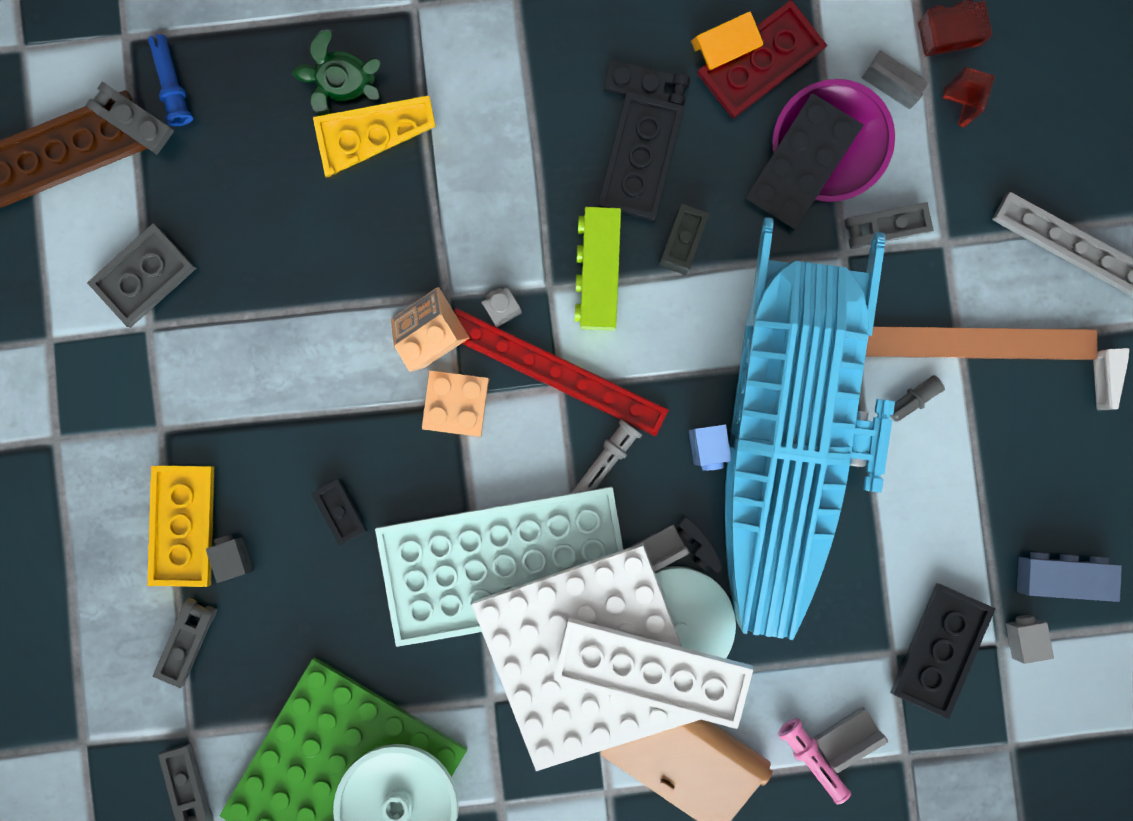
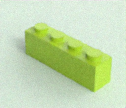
M585 207V216H579L578 234H584L583 245H577V263H583L582 275L576 274V292H581V304H575L574 322H580V329L616 330L621 208Z

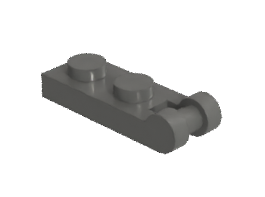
M102 81L97 88L99 90L98 94L93 100L89 99L85 106L158 155L174 130ZM111 98L115 101V104L108 111L104 107Z
M928 202L854 216L844 220L846 229L850 231L851 239L848 240L850 249L871 245L875 232L885 233V242L929 234L934 231ZM869 225L870 234L863 236L861 226Z
M190 597L187 598L152 677L178 688L185 685L209 626L216 616V608L209 605L207 607L201 606L197 600ZM192 615L200 618L197 626L189 623Z
M191 743L159 753L158 757L175 821H213V814L207 805ZM194 808L196 815L190 816L187 810Z

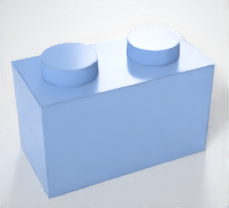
M726 424L688 430L694 465L702 466V470L709 471L723 469V462L731 461Z

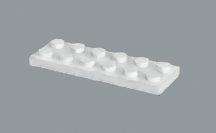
M569 618L554 680L738 729L753 673V666Z

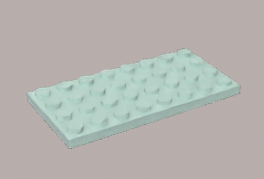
M612 486L375 528L396 647L482 632L471 605L474 601L623 550Z

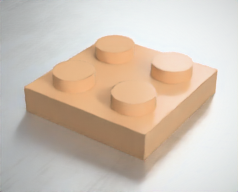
M429 370L422 429L482 437L489 378Z

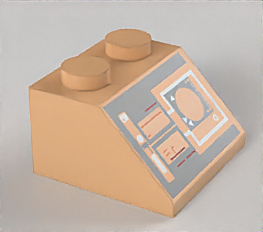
M439 287L391 319L394 347L409 372L424 369L469 339L468 334Z

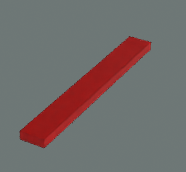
M455 308L454 313L469 336V339L461 344L615 418L622 419L655 437L657 436L668 409Z

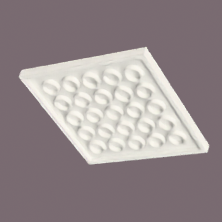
M644 543L478 599L471 604L536 771L701 720L554 680L569 618L682 647Z

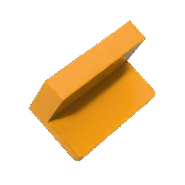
M751 11L708 30L691 40L695 52L701 50L710 70L763 45Z

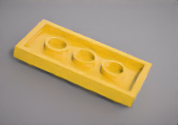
M151 466L147 586H211L212 567L206 548L212 547L215 466Z

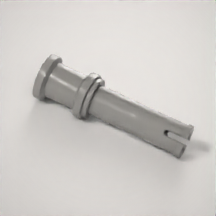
M621 419L619 428L610 440L606 439L604 441L603 447L605 449L571 493L596 489L618 459H625L627 456L626 451L636 438H641L642 434Z

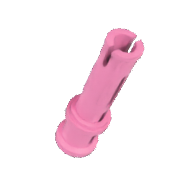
M794 718L785 723L778 731V736L780 739L786 740L794 750V757L799 761L805 762L837 805L847 801L851 796V791L843 784L833 768L818 751V742L808 736L802 728L801 720ZM820 767L823 769V771H824V772L827 774V776L830 778L831 783H830V781L826 778V776L823 774V772L820 770Z

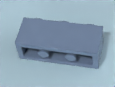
M1030 552V557H1018L1017 592L1028 596L1120 602L1122 565L1109 563L1108 557L1090 556L1089 561H1079V555L1060 554V559H1049L1050 554L1042 552Z

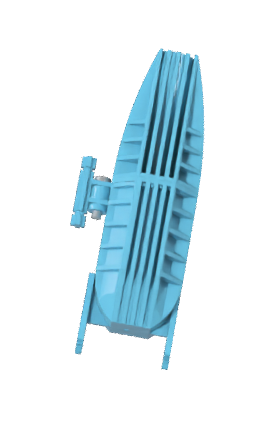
M765 217L760 235L751 306L745 325L729 448L731 461L727 462L725 484V544L732 606L735 620L742 632L747 634V631H750L753 635L761 634L767 637L773 636L782 639L783 637H788L790 640H793L811 603L833 542L844 499L849 467L866 466V472H869V474L865 476L863 490L877 493L882 492L884 479L881 478V474H885L892 419L889 418L894 413L895 401L876 399L875 413H877V417H874L873 421H867L868 412L858 411L868 336H872L885 249V233L875 232L873 236L867 273L850 271L847 267L801 261L791 263L769 260L773 218Z

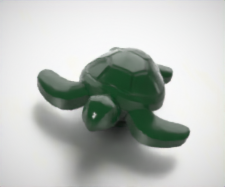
M330 30L320 31L311 42L310 53L316 64H299L292 70V74L299 81L306 83L315 81L317 86L311 93L310 103L318 116L332 114L327 102L328 97L338 101H348L364 93L371 100H378L380 98L378 88L372 84L375 80L373 73L378 71L381 61L377 58H371L364 63L356 56L347 52L334 51L328 53V45L333 36Z

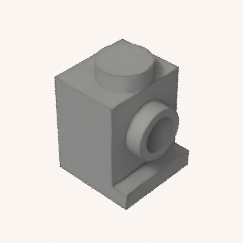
M507 287L503 290L498 288L486 295V300L482 301L483 306L497 328L522 313L521 308Z

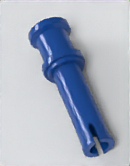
M156 34L157 42H155L153 36H150L148 43L161 85L159 99L165 105L167 113L165 121L169 126H183L193 120L192 113L187 110L185 102L186 91L183 87L179 86L167 37L162 34Z

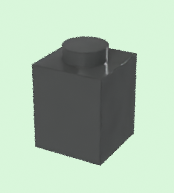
M232 534L215 539V546L206 548L216 583L254 571L243 537L233 539Z

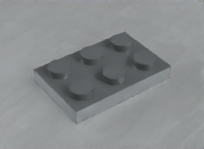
M153 223L90 279L87 284L124 325L131 328L197 268L159 226Z

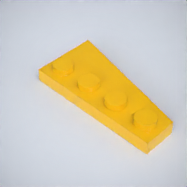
M430 96L313 117L323 169L327 178L436 127Z

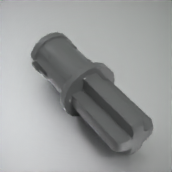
M932 375L915 389H908L907 394L895 402L894 413L890 417L895 422H898L917 408L923 409L926 402L945 391L941 380L937 376Z

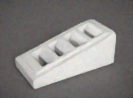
M1129 348L1097 351V359L1093 360L1098 411L1119 408L1128 364Z

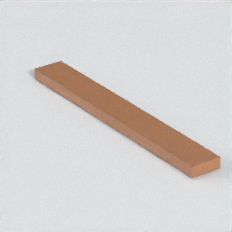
M873 327L872 336H868L865 357L1097 359V330Z

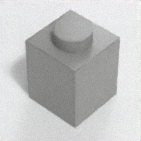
M1022 615L1016 617L1015 622L1006 623L1012 659L1023 664L1054 659L1047 622L1036 619L1034 615Z

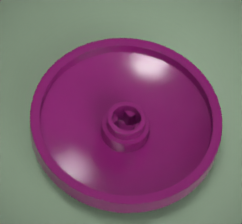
M845 79L819 81L799 91L781 111L773 133V154L812 93L862 123V129L815 199L826 202L843 201L862 194L872 187L884 174L894 151L895 128L889 109L883 100L868 87Z

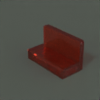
M965 67L945 87L942 98L964 105L958 126L964 128L984 112L995 79L994 75Z

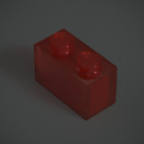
M965 0L956 4L955 7L945 8L943 5L935 6L927 10V13L918 22L925 57L982 46L993 35L985 1L974 3L973 0Z

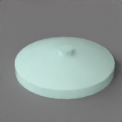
M670 566L656 571L655 575L682 647L727 658L734 642L736 621L731 601L722 587L708 575L689 567Z
M385 745L367 752L346 771L335 794L333 807L334 821H457L459 810L458 795L451 775L433 755L410 745Z

